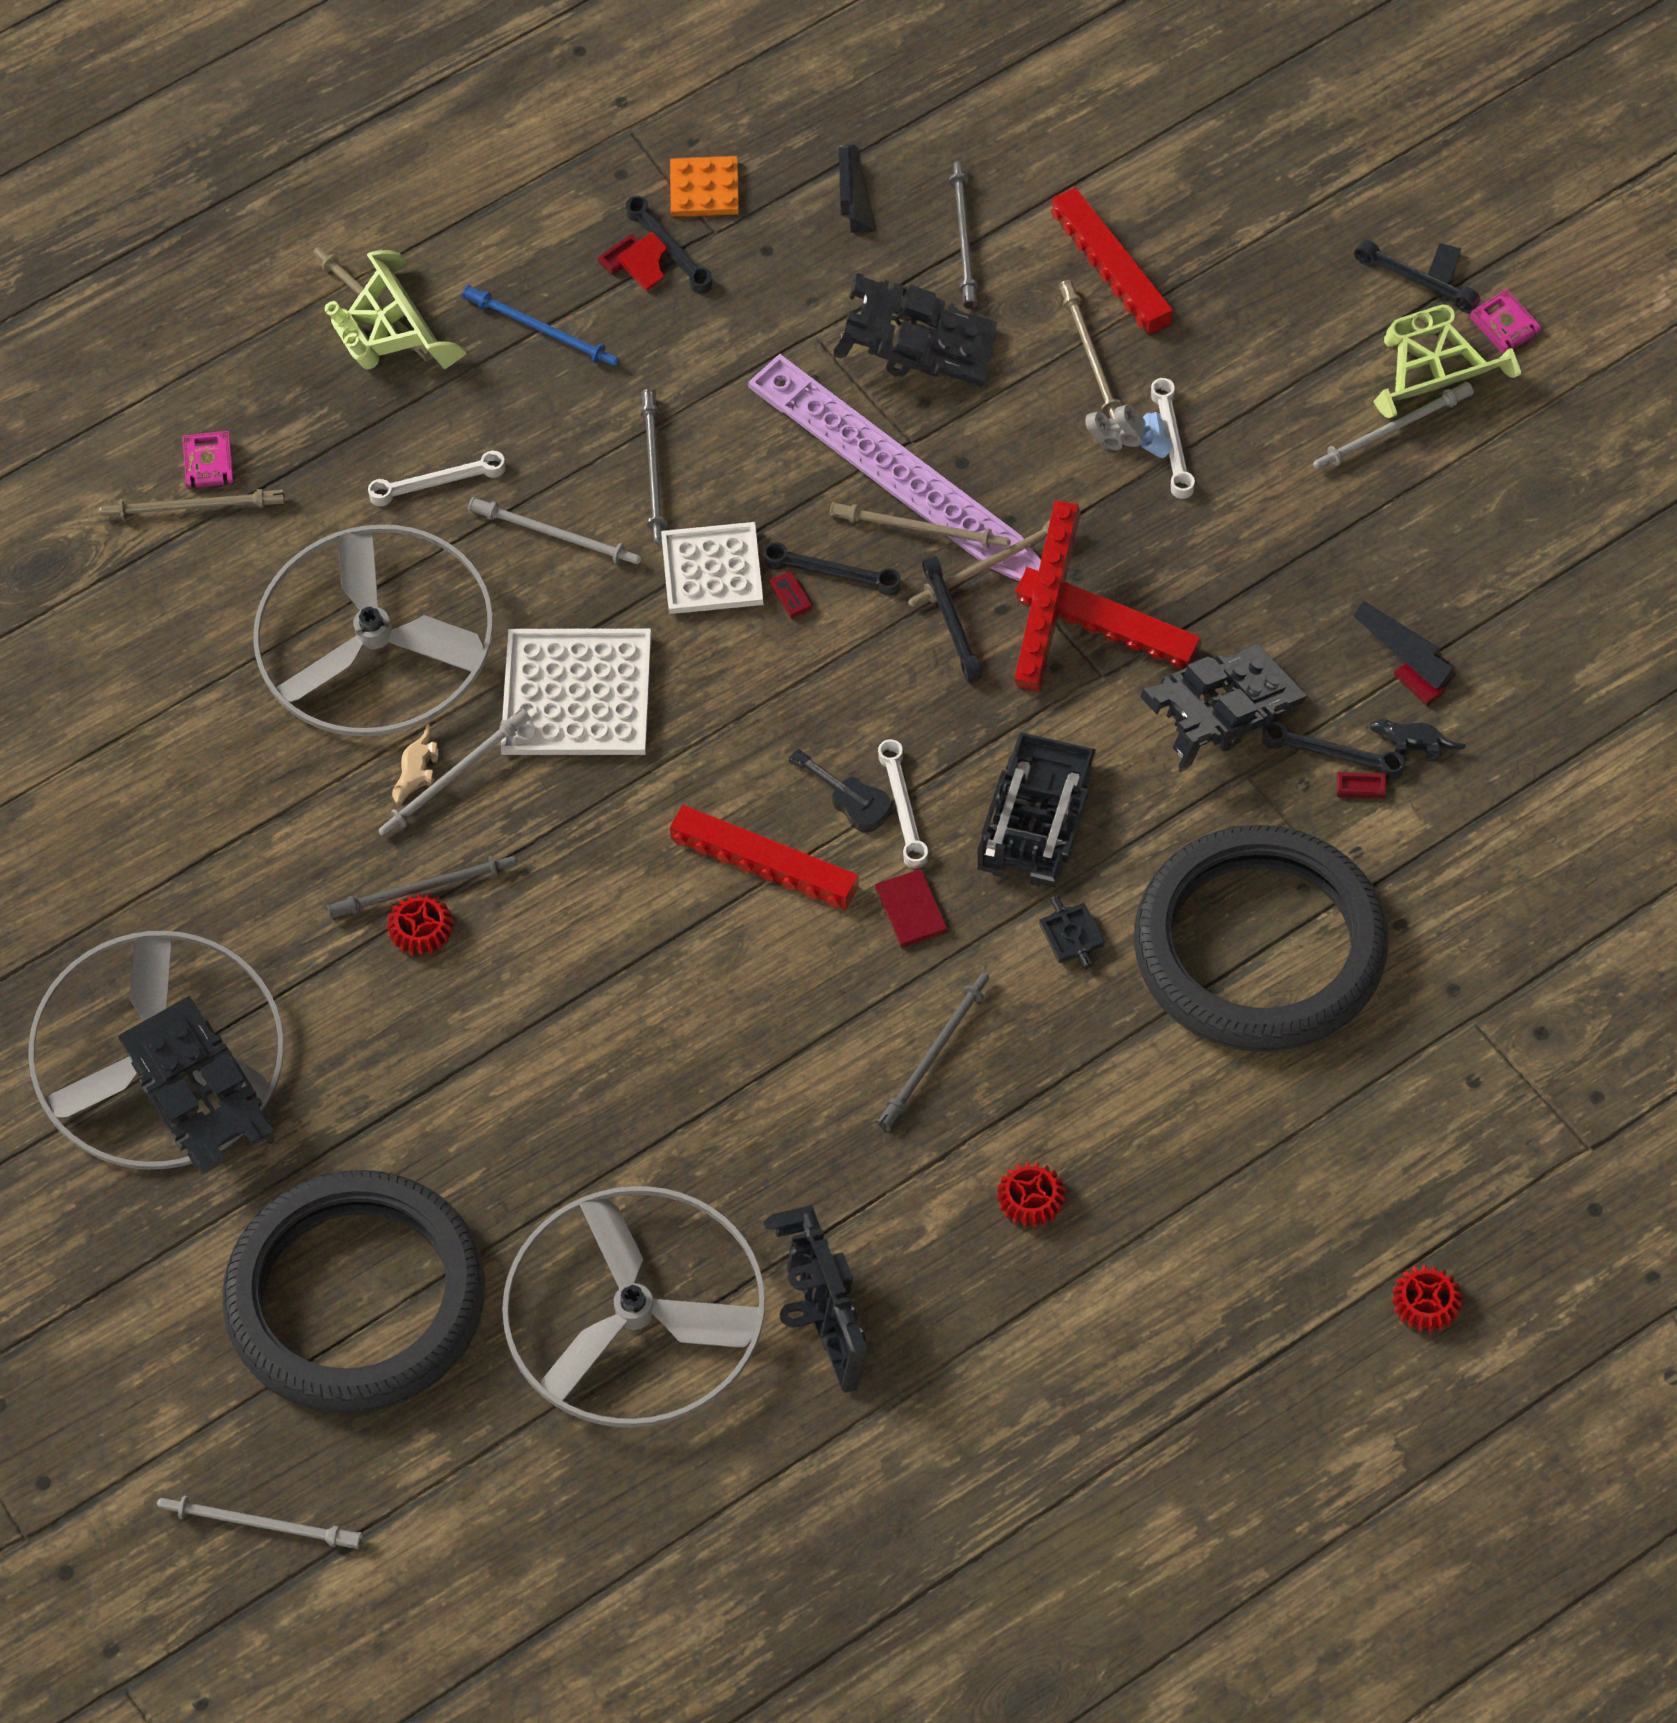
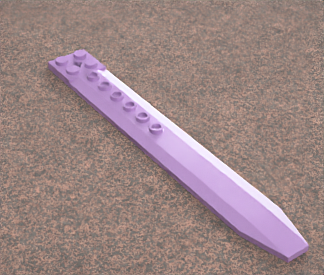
M781 354L775 357L748 382V387L781 413L787 414L929 523L984 533L989 528L992 529V535L1009 538L1011 540L1010 546L1024 539L1003 521ZM786 381L785 386H777L776 382ZM947 536L980 562L1008 548L990 544L989 548L985 549L982 542ZM1028 547L995 564L990 569L1020 582L1026 567L1039 571L1041 560L1032 548Z

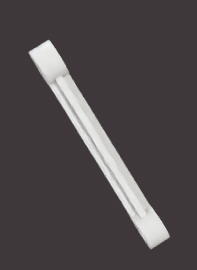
M1159 378L1151 385V399L1159 405L1165 436L1172 442V448L1169 452L1173 471L1171 492L1175 497L1185 499L1193 494L1195 480L1187 472L1172 405L1174 384L1169 379ZM1161 388V390L1167 391L1168 394L1160 395L1155 391ZM1181 482L1189 487L1181 489L1176 487L1175 484Z
M489 451L482 456L481 461L394 483H389L383 479L375 480L368 487L370 501L376 506H385L392 501L393 496L480 474H485L490 478L499 477L505 472L504 456L498 451ZM490 461H498L501 464L495 467L490 466L487 463ZM379 489H384L388 491L383 496L381 494L374 493Z
M885 740L879 745L878 756L880 763L887 767L906 844L903 850L904 862L909 868L920 869L928 862V848L919 840L900 764L903 759L902 746L896 740ZM889 750L895 752L897 756L887 758L882 753ZM914 850V852L922 854L923 857L911 859L907 854Z

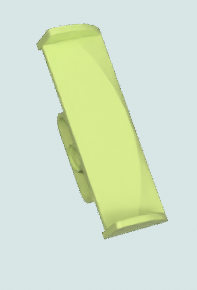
M379 250L367 254L377 271L349 311L341 309L334 301L329 302L325 306V312L332 318L331 322L351 355L364 369L374 368L379 362L380 355L422 344L425 345L427 350L444 369L466 355L465 350L458 344L438 342L394 274L408 263L406 258L398 252ZM387 286L396 300L382 309L377 299ZM406 315L415 330L398 334L392 323ZM359 324L375 325L370 339H368Z
M1439 305L1399 318L1387 329V335L1384 338V342L1388 347L1392 348L1394 345H1398L1396 390L1390 394L1388 388L1384 389L1374 400V403L1385 417L1391 418L1397 415L1393 401L1440 389L1499 366L1509 377L1520 376L1521 370L1513 349H1508L1499 359L1486 362L1450 324L1454 320L1455 315L1453 309L1448 305ZM1416 320L1422 321L1425 329L1419 328L1416 325ZM1440 331L1433 352L1413 341L1414 339ZM1445 338L1455 346L1441 351ZM1407 351L1419 359L1406 363ZM1462 354L1474 366L1445 376L1440 360ZM1430 364L1435 379L1405 389L1406 371Z

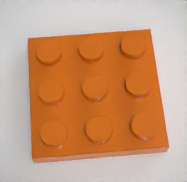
M737 156L670 159L671 217L739 214Z

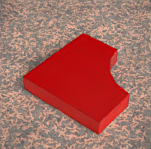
M651 232L619 254L617 260L646 292L664 278L659 267V260L666 252L667 247Z

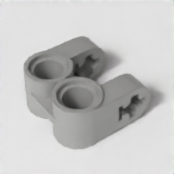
M1127 404L1117 407L1114 413L1115 419H1108L1101 411L1087 414L1085 420L1086 427L1104 449L1119 451L1123 444L1129 447H1137L1142 443L1146 421L1131 405Z

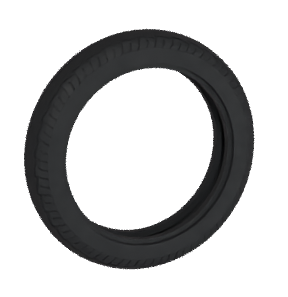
M1245 825L1222 829L1205 835L1178 850L1164 862L1148 883L1140 900L1134 925V947L1141 975L1152 996L1164 1011L1194 1034L1213 1043L1244 1051L1274 1052L1294 1049L1322 1040L1340 1030L1361 1012L1373 996L1384 973L1388 956L1389 936L1384 909L1375 888L1363 871L1349 857L1331 844L1302 831L1272 825ZM1243 869H1273L1301 877L1322 890L1341 912L1346 922L1351 942L1348 958L1338 975L1325 988L1315 995L1294 1004L1281 1007L1257 1008L1221 999L1201 987L1187 973L1175 952L1172 942L1171 930L1174 920L1184 902L1193 892L1220 875Z
M371 1170L334 1172L312 1178L288 1189L267 1204L244 1229L232 1250L224 1275L222 1293L224 1321L231 1343L244 1365L263 1385L282 1398L306 1408L331 1413L375 1411L399 1404L423 1392L440 1380L460 1359L470 1344L480 1321L485 1297V1272L478 1244L470 1228L454 1207L430 1188L409 1178L387 1172ZM358 1214L387 1217L416 1230L438 1253L445 1268L446 1281L443 1299L434 1320L418 1340L396 1356L373 1365L356 1368H334L315 1364L297 1356L283 1346L270 1331L263 1315V1294L266 1280L279 1255L300 1234L324 1221Z

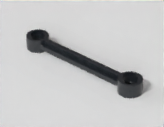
M633 196L629 198L626 202L627 217L631 221L641 222L649 233L653 232L667 247L666 252L689 277L690 288L693 292L698 294L709 292L712 288L711 272L706 268H698L650 214L648 201L644 197ZM642 206L641 211L638 212L632 211L631 208ZM706 278L705 283L702 284L695 283L694 280Z
M1362 240L1354 251V256L1360 263L1367 266L1375 263L1451 299L1462 312L1471 313L1481 301L1480 295L1474 289L1469 287L1458 289L1382 253L1373 241Z
M772 542L764 549L765 564L771 569H781L788 565L877 586L878 591L886 596L895 595L901 588L900 574L892 568L883 569L878 573L788 552L786 546L780 542ZM779 552L784 555L782 558L776 560L770 558V556H772L773 554H779ZM894 579L897 581L891 586L883 585V582L886 580Z
M936 555L922 559V567L925 577L932 586L960 658L965 680L970 682L982 678L978 659L973 655L944 581L939 559Z
M1272 721L1263 727L1262 742L1270 749H1279L1284 745L1379 769L1380 773H1386V779L1391 780L1399 778L1404 771V758L1395 751H1389L1383 755L1366 752L1289 732L1285 725L1278 721ZM1278 731L1283 736L1279 739H1273L1268 732ZM1394 761L1397 762L1400 765V767L1395 770H1390V767H1388L1385 762Z

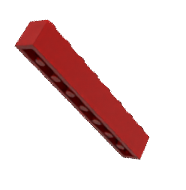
M1074 187L1052 198L1051 214L1053 218L1062 224L1064 232L1067 236L1073 238L1077 249L1084 252L1089 264L1092 267L1095 266L1099 271L1101 279L1110 285L1114 296L1121 299L1125 310L1128 313H1132L1139 328H1143L1150 335L1172 324V308L1077 188Z
M1054 500L1014 677L1017 688L1041 692L1081 515L1079 506L1076 503Z
M1026 567L1015 590L1018 601L1027 607L1031 606L1038 571L1030 567ZM1065 582L1058 616L1062 617L1061 619L1066 623L1072 625L1075 623L1080 624L1088 632L1102 633L1108 640L1118 642L1119 640L1126 643V646L1132 650L1139 651L1141 649L1146 651L1154 659H1166L1170 661L1172 666L1179 669L1187 668L1189 664L1194 662L1202 645L1200 636Z
M683 804L669 827L671 840L680 846H688L702 855L708 854L717 858L722 863L738 866L744 872L755 873L767 881L780 883L789 890L800 891L811 899L827 902L828 905L834 908L847 910L859 888L858 874Z

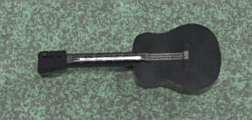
M797 749L789 757V763L800 768L805 767L835 789L832 794L834 808L844 813L849 823L856 830L865 833L872 832L883 825L888 819L891 812L890 798L883 790L867 786L855 777H849L841 782L813 762L811 757L800 749Z

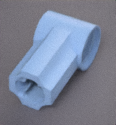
M1157 412L1147 413L1143 416L1146 421V427L1141 447L1159 458H1164L1169 454L1172 442L1165 436L1162 415Z

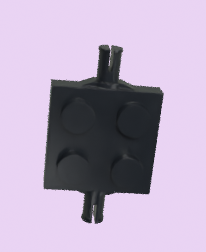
M1056 896V900L1053 897L1050 902L1055 912L1050 916L1039 919V925L1058 963L1079 958L1084 969H1088V966L1090 969L1094 964L1088 954L1103 948L1105 942L1085 903L1074 907H1064L1059 896Z

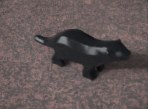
M1387 718L1378 719L1370 723V730L1385 737L1395 747V752L1400 753L1404 760L1406 759V750H1422L1429 753L1426 755V761H1438L1441 747L1451 750L1466 748V744L1449 740L1439 730L1426 723L1398 724Z

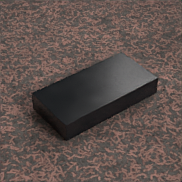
M1439 243L1428 274L1450 284L1461 254V248Z

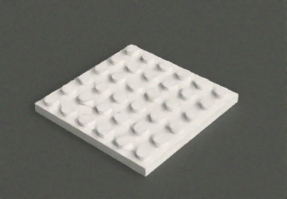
M508 629L502 721L508 720L520 708L527 711L531 720L519 728L514 737H505L501 740V755H646L651 629Z

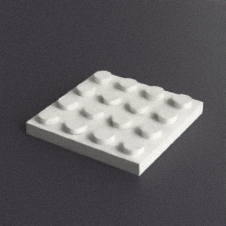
M755 522L661 531L669 614L763 605Z

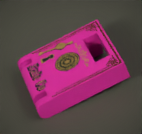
M1507 289L1471 311L1470 314L1471 320L1502 354L1509 348L1514 350L1531 339L1534 334H1538L1541 331L1540 325ZM1499 304L1500 309L1490 315L1486 313Z
M229 431L183 436L187 488H192L191 478H195L196 488L224 485L223 474H227L229 484L234 483ZM218 442V444L196 446V444Z

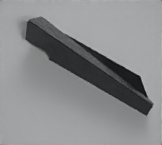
M839 145L841 215H850V232L876 231L858 149L855 145Z
M1363 601L1354 613L1355 619L1435 689L1442 687L1456 676L1453 667L1439 659L1442 654L1438 646L1366 601Z

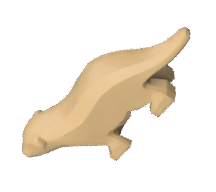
M430 724L426 725L425 732L421 738L410 744L402 755V774L392 792V797L398 806L420 787L427 785L429 788L434 784V779H432L433 770H427L426 765L430 759L433 763H437L439 752L437 743L431 742L428 744L431 733Z

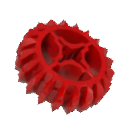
M418 893L417 898H412L409 895L406 902L400 899L399 906H393V913H390L388 916L387 929L389 931V938L393 941L396 948L400 947L403 953L409 950V954L412 957L416 952H419L421 957L427 951L432 955L435 948L441 951L442 944H448V937L453 934L454 921L452 919V912L448 909L445 902L441 903L438 896L432 899L429 893L425 898H422L420 893ZM428 915L435 916L440 922L434 921V918H430ZM401 928L407 929L408 932L412 933V936L403 932Z
M1027 1161L1023 1168L1017 1163L1015 1171L1008 1169L1007 1176L1002 1175L1001 1184L997 1186V1202L1000 1203L999 1209L1001 1212H1005L1006 1219L1013 1217L1014 1225L1021 1221L1024 1228L1027 1227L1028 1223H1032V1226L1036 1228L1038 1222L1046 1226L1047 1219L1054 1221L1056 1214L1062 1212V1206L1065 1204L1064 1195L1066 1194L1062 1178H1057L1058 1173L1056 1170L1049 1172L1050 1167L1048 1164L1040 1168L1038 1161L1035 1166H1030V1163ZM1042 1185H1045L1050 1190L1051 1197L1047 1196L1046 1192L1042 1190ZM1011 1192L1015 1193L1016 1197L1021 1200L1020 1205L1012 1199Z
M1424 1264L1421 1271L1415 1266L1412 1268L1411 1273L1405 1271L1403 1277L1397 1279L1392 1293L1394 1296L1392 1298V1304L1395 1306L1394 1311L1395 1314H1401V1323L1409 1321V1329L1416 1325L1418 1326L1419 1333L1423 1328H1427L1430 1334L1433 1332V1327H1436L1440 1332L1443 1330L1444 1325L1450 1327L1452 1319L1456 1320L1458 1318V1311L1462 1309L1460 1301L1463 1298L1462 1292H1459V1283H1454V1276L1446 1277L1447 1272L1445 1269L1440 1273L1437 1272L1435 1265L1432 1267V1270H1427ZM1410 1290L1414 1293L1413 1296L1415 1297L1413 1304L1409 1303L1406 1296ZM1443 1293L1446 1295L1448 1300V1304L1445 1308L1441 1305V1301L1439 1300L1441 1294Z

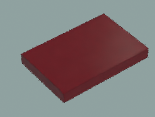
M921 869L875 884V890L901 948L947 933V927Z

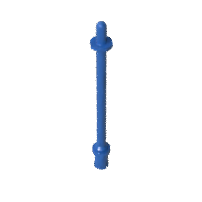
M467 285L462 292L464 299L478 304V307L481 309L490 307L592 355L591 359L595 364L600 360L614 366L619 363V359L616 356L605 352V345L599 344L594 347L494 300L492 294L488 291L482 292L471 285Z

